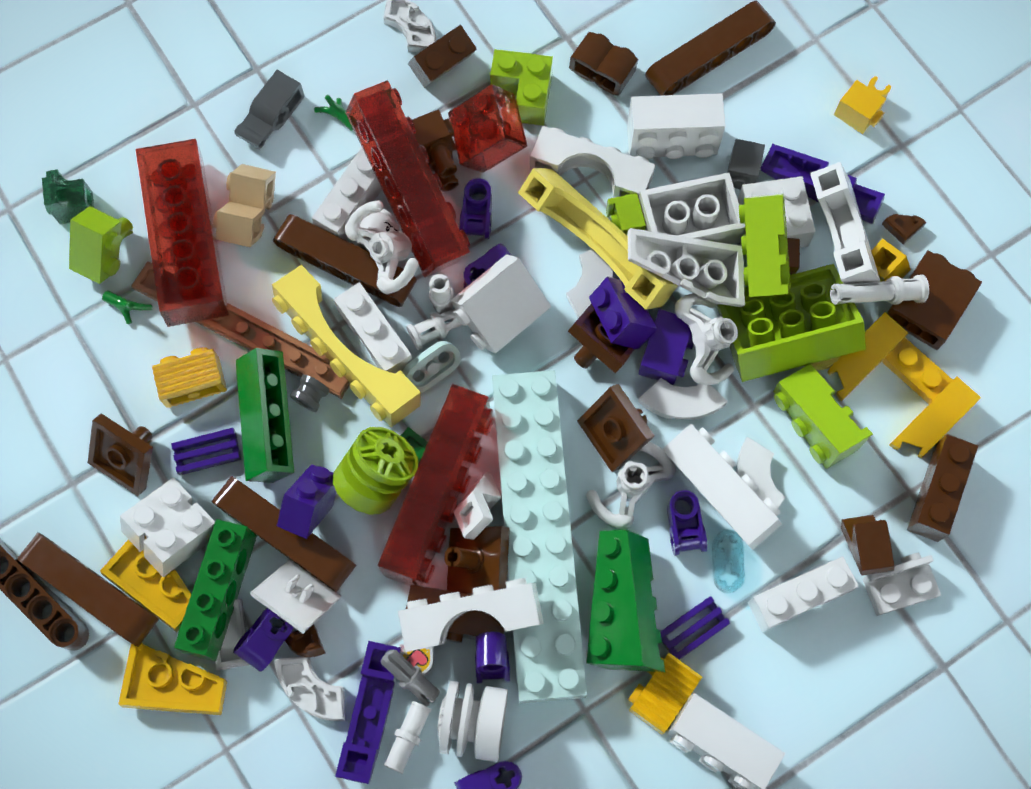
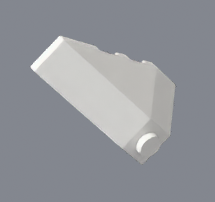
M633 228L628 230V261L712 303L737 307L745 306L742 246Z

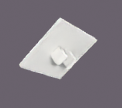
M290 559L251 591L250 594L301 633L306 632L341 598V595Z

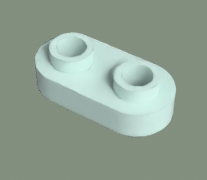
M439 341L410 361L404 367L403 374L421 393L425 392L457 369L461 360L460 352L450 342ZM445 352V356L438 360L439 354ZM420 370L419 376L413 378L414 373Z

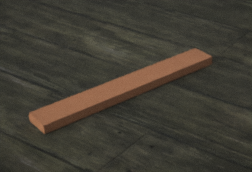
M150 262L145 264L131 285L134 290L249 351L261 348L283 352L285 370L300 378L303 374L315 378L330 390L329 393L340 399L343 398L350 386V382L344 376L340 378L336 375L330 366V360L325 355H318L313 347Z

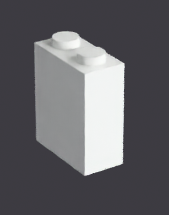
M508 254L450 300L456 308L453 311L455 317L462 325H468L473 332L470 337L476 346L481 350L485 348L495 354L552 307L521 260Z

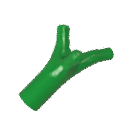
M326 95L325 100L330 107H314L315 113H326L337 118L350 131L358 125V121L343 108L341 98H337L335 102L330 95Z
M109 290L105 291L102 296L104 302L120 310L126 324L132 323L129 313L131 310L145 311L153 309L152 304L133 302Z

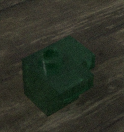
M58 169L46 171V177L42 178L44 206L49 215L52 214L59 224L70 223L73 217L89 206L94 208L93 191L83 178L67 180Z

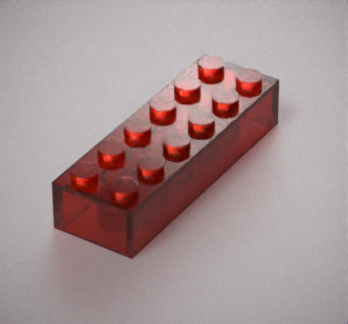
M386 80L354 93L345 113L402 232L411 241V251L419 263L418 265L424 278L457 264L470 253L468 249L470 242L466 233L463 230H459L457 226L454 207L449 201L446 202L441 192L443 186L439 176L436 173L433 174L428 165L429 156L425 147L419 145L415 138L416 130L413 121L409 116L405 117L401 108L402 100L396 88H392L389 81Z
M197 139L135 149L159 311L167 327L229 316L215 228L213 227V215L204 161Z
M452 384L377 565L384 577L408 586L410 584L423 586V583L429 584L435 570V565H432L435 553L441 554L447 540V535L444 534L447 523L453 524L456 518L454 510L458 506L456 503L459 493L465 494L469 486L471 476L468 474L471 463L476 465L483 448L480 446L481 438L483 435H489L494 422V418H492L493 409L490 408L488 396Z

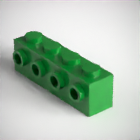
M255 348L236 359L245 480L274 483L294 473L284 357L281 351Z

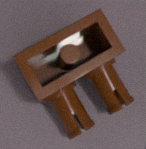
M438 109L406 121L405 126L410 152L420 174L423 175L434 171L442 191L446 192L455 189L459 185V181L455 176L457 166L454 164L452 152L456 150L452 138L455 134L450 120H444Z

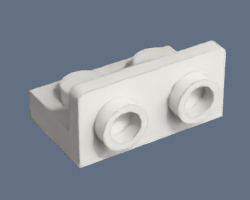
M919 552L901 558L902 564L896 565L894 571L870 574L862 578L876 616L941 596L929 565L934 561L932 555L921 558Z

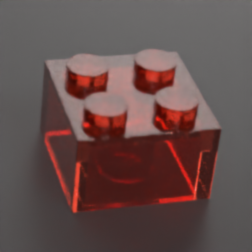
M489 85L448 112L455 134L453 137L461 166L484 173L528 146L515 94L498 86Z

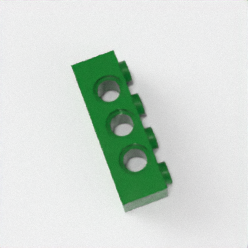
M216 519L174 648L180 652L216 662L234 610L233 604L238 598L257 535L247 526Z

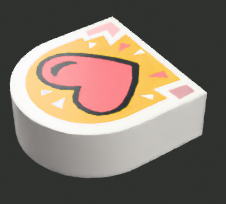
M399 644V647L402 648L401 655L411 665L419 666L423 676L431 671L434 665L433 647L405 652L404 644Z

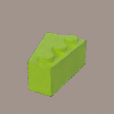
M784 193L745 197L744 204L739 205L740 224L745 223L746 236L741 237L743 255H747V267H744L745 286L749 288V297L789 294L791 280Z
M811 364L779 381L773 390L776 404L782 411H787L793 420L791 424L798 436L806 439L810 445L809 451L813 459L818 464L822 463L825 469L830 468L858 451L873 435L867 427L861 430L850 418L854 415V412L848 405L843 408L840 407L832 396L835 394L834 389Z

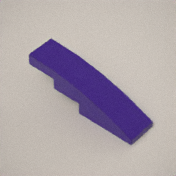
M772 143L760 171L775 180L803 176L807 197L819 202L811 173L828 167L829 162ZM848 175L862 221L873 224L883 204L885 194L857 185V178Z

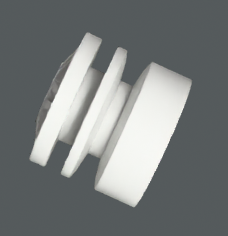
M450 681L448 691L444 699H442L438 719L439 753L449 755L453 739L457 740L456 756L462 757L467 742H473L475 759L498 762L505 722L508 689L486 686L481 701L474 700L473 684L467 683L463 699L459 698L460 683Z

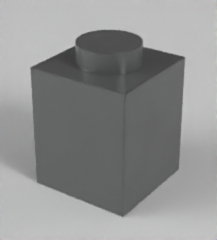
M735 139L727 173H730L734 188L741 190L742 185L757 182L765 144Z

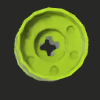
M369 427L360 432L335 469L333 485L340 498L356 511L369 515L382 514L391 508L402 490L405 489L408 482L418 470V457L407 440L396 432L383 427Z

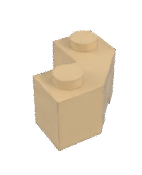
M241 164L229 173L226 182V188L230 190L229 202L217 210L213 218V227L216 228V240L251 247L261 238L265 227L261 223L262 215L265 209H271L274 200L276 171Z

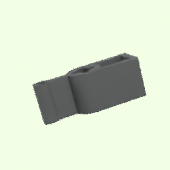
M276 70L252 101L249 114L236 127L235 135L260 150L274 130H279L304 99L305 95L301 83Z

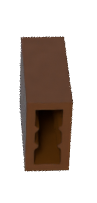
M927 250L908 278L911 279L916 275H924L929 283L927 301L924 303H916L914 300L902 301L898 305H891L887 314L904 328L908 334L938 350L950 336L981 286L982 281L977 279L972 272L951 264L943 255Z

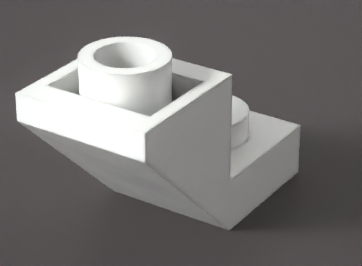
M485 472L454 510V515L464 538L474 540L493 520L490 509L501 499V495L491 472Z

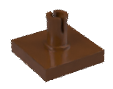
M592 303L568 330L583 345L574 356V360L584 369H587L598 358L616 374L635 350L634 348L610 342Z
M619 384L609 387L577 420L611 472L623 467L625 463L655 437L647 425L646 415L641 416L643 411L634 407Z
M101 413L92 420L87 463L136 496H139L147 487L153 446L150 445L153 438L152 433L144 426L138 427L131 433Z
M504 526L485 527L474 540L464 538L460 528H450L449 548L444 555V561L448 566L447 590L473 594V588L493 585L494 591L507 588L510 528Z

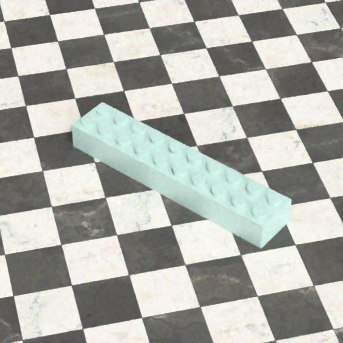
M555 370L492 375L504 527L510 528L508 577L509 581L526 578L527 584L536 583L544 624L513 630L519 704L586 698V677Z

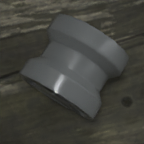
M303 374L300 378V386L292 391L290 398L302 407L312 412H317L320 408L319 402L321 398L326 397L330 390L315 378Z

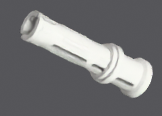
M916 275L911 279H901L899 276H892L882 282L833 284L831 288L836 290H830V298L833 304L887 301L892 305H898L902 301L914 300L916 303L927 301L929 283L924 275Z
M456 308L441 315L439 313H432L429 319L414 326L412 324L406 326L409 336L418 351L423 349V345L437 338H446L448 331L462 325L453 313ZM432 328L431 331L421 335L422 332Z

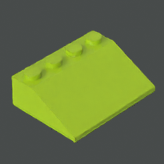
M834 263L790 275L791 288L789 294L749 297V288L744 287L745 306L717 305L719 315L723 318L731 319L738 330L737 339L730 344V351L742 382L866 350L864 320L855 303L833 304L831 301L830 290H836L832 289L831 286L833 284H843Z

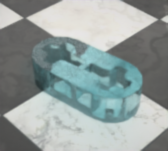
M729 529L719 532L712 542L713 581L717 589L723 593L737 591L744 583L745 578L743 540L736 531ZM725 537L729 538L730 543L736 544V547L730 551V558H726L725 548L719 547V543H722ZM726 564H730L731 575L737 576V580H734L731 586H727L726 580L720 578L726 572Z

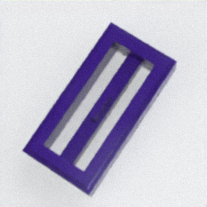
M234 428L171 443L172 450L174 451V461L177 465L176 472L179 476L241 460ZM230 439V441L182 453L183 450ZM231 448L233 453L184 465V460L210 455Z
M710 596L661 630V642L670 654L680 660L728 626L730 621L724 617L722 610L716 606L714 599ZM708 607L711 610L708 615L671 641L667 638L668 634ZM716 617L719 621L717 625L677 652L675 649L677 644Z

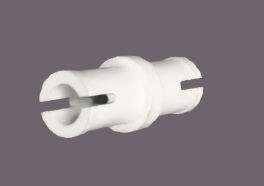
M434 275L429 281V287L431 288L429 290V299L434 309H436V313L441 315L453 309V304L450 300L454 297V292L445 275Z
M415 701L411 702V707L401 728H397L394 733L396 739L386 762L383 764L384 766L401 774L404 773V768L414 746H419L421 739L419 735L431 712L430 708Z

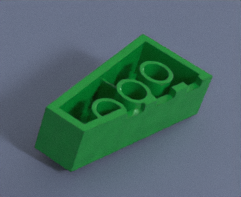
M605 530L599 532L586 664L609 670L665 672L664 660L660 659L658 645L662 644L660 630L656 629L654 613L657 610L656 597L652 596L651 581L654 579L649 539L629 530Z

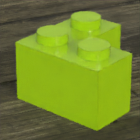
M494 49L490 73L491 93L516 96V123L545 125L552 80L553 56Z

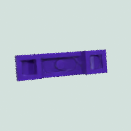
M368 641L360 673L362 677L346 742H343L335 774L337 778L370 784L396 682V677L381 664V659L390 649L397 650L401 654V647Z

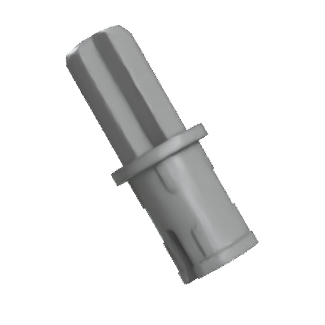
M390 649L382 657L381 664L400 681L399 686L402 689H408L424 706H429L430 702L433 703L437 699L440 690L421 674L419 666L411 665L397 650Z

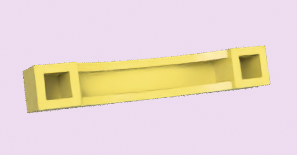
M532 169L518 194L538 212H543L591 247L617 274L625 286L624 290L644 309L663 307L678 285L628 261V236L553 169Z
M302 264L272 284L274 294L272 302L281 314L285 312L288 314L296 331L301 335L305 333L309 337L316 353L320 356L325 355L330 360V366L336 375L340 378L344 376L350 382V388L359 399L364 398L371 405L370 410L379 421L384 420L392 428L421 406V392L401 370L397 373H392L365 362L351 352L335 336L326 323L318 304L323 301L321 285Z

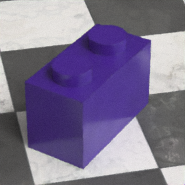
M607 276L589 296V299L610 342L639 349L657 330V327L649 311L644 309L624 290L623 282Z
M659 309L654 322L657 330L649 338L638 375L657 381L662 378L669 384L674 385L677 376L684 377L689 360L684 359L683 356L686 348L691 350L693 348L692 332L689 325L678 318L675 313Z
M311 464L284 494L277 527L307 539L334 505L337 492L333 485V473L325 467Z

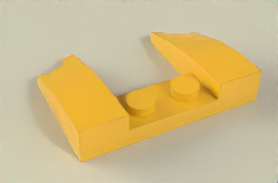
M884 312L865 331L866 350L841 356L828 369L827 373L828 375L834 372L838 373L844 389L837 391L836 395L842 402L881 362L929 404L889 446L899 450L902 442L919 447L921 449L918 457L922 458L981 397L958 376L954 379L949 377L906 338L908 332Z

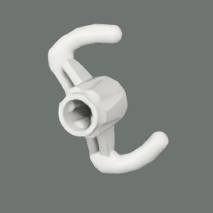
M381 201L368 202L359 207L350 216L345 225V232L350 240L363 243L369 250L379 269L377 287L384 294H391L399 291L409 283L419 263L417 259L410 258L401 274L393 280L398 262L404 261L408 257L412 244L409 237L401 231L376 232L360 227L361 221L365 217L381 212L384 208Z
M694 293L685 295L677 300L675 314L689 325L692 332L696 358L690 368L691 377L699 384H718L726 380L734 372V366L727 363L714 373H708L707 370L719 350L730 347V344L737 339V327L729 318L720 316L711 319L691 307L692 305H704L709 308H715L718 304L712 303Z
M650 441L640 451L653 456L659 461L660 465L647 467L643 463L632 461L625 463L623 469L619 470L616 480L617 490L621 494L620 511L618 514L611 513L603 505L595 490H589L586 493L591 509L601 520L612 527L620 530L630 527L634 521V505L642 495L645 494L654 482L668 481L673 478L676 472V466L673 461L665 454L661 447ZM627 498L631 499L628 507H626Z

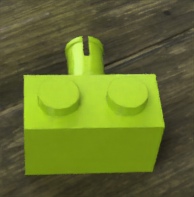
M91 206L70 220L69 269L98 284H101L108 277L115 275L120 268V245L125 237L133 233L132 223L124 217L119 219L111 217Z

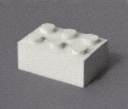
M723 93L631 97L627 123L629 155L633 157L641 156L648 160L653 157L678 159L683 156L707 158L717 155L726 127Z
M730 173L640 191L639 202L646 223L645 231L725 244H734L741 241L745 230V223L740 224L739 203Z
M695 693L687 699L666 731L672 737L669 741L671 744L685 753L694 751L700 755L699 762L715 773L717 771H724L731 777L728 782L738 789H765L786 754Z

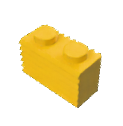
M206 347L196 348L190 352L189 356L181 358L168 356L162 358L160 364L152 366L158 397L166 408L227 391L220 359L214 349L209 350Z
M670 653L664 659L660 657V659L664 660L665 672L647 671L652 677L644 687L639 683L628 698L633 703L629 711L661 735L667 731L702 679L701 675Z

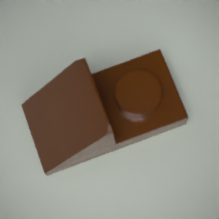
M874 515L842 519L841 530L861 576L894 571L895 565L886 520L876 521Z

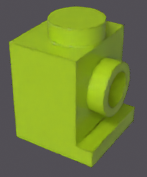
M637 193L607 199V217L627 236L630 228L645 230L646 223Z

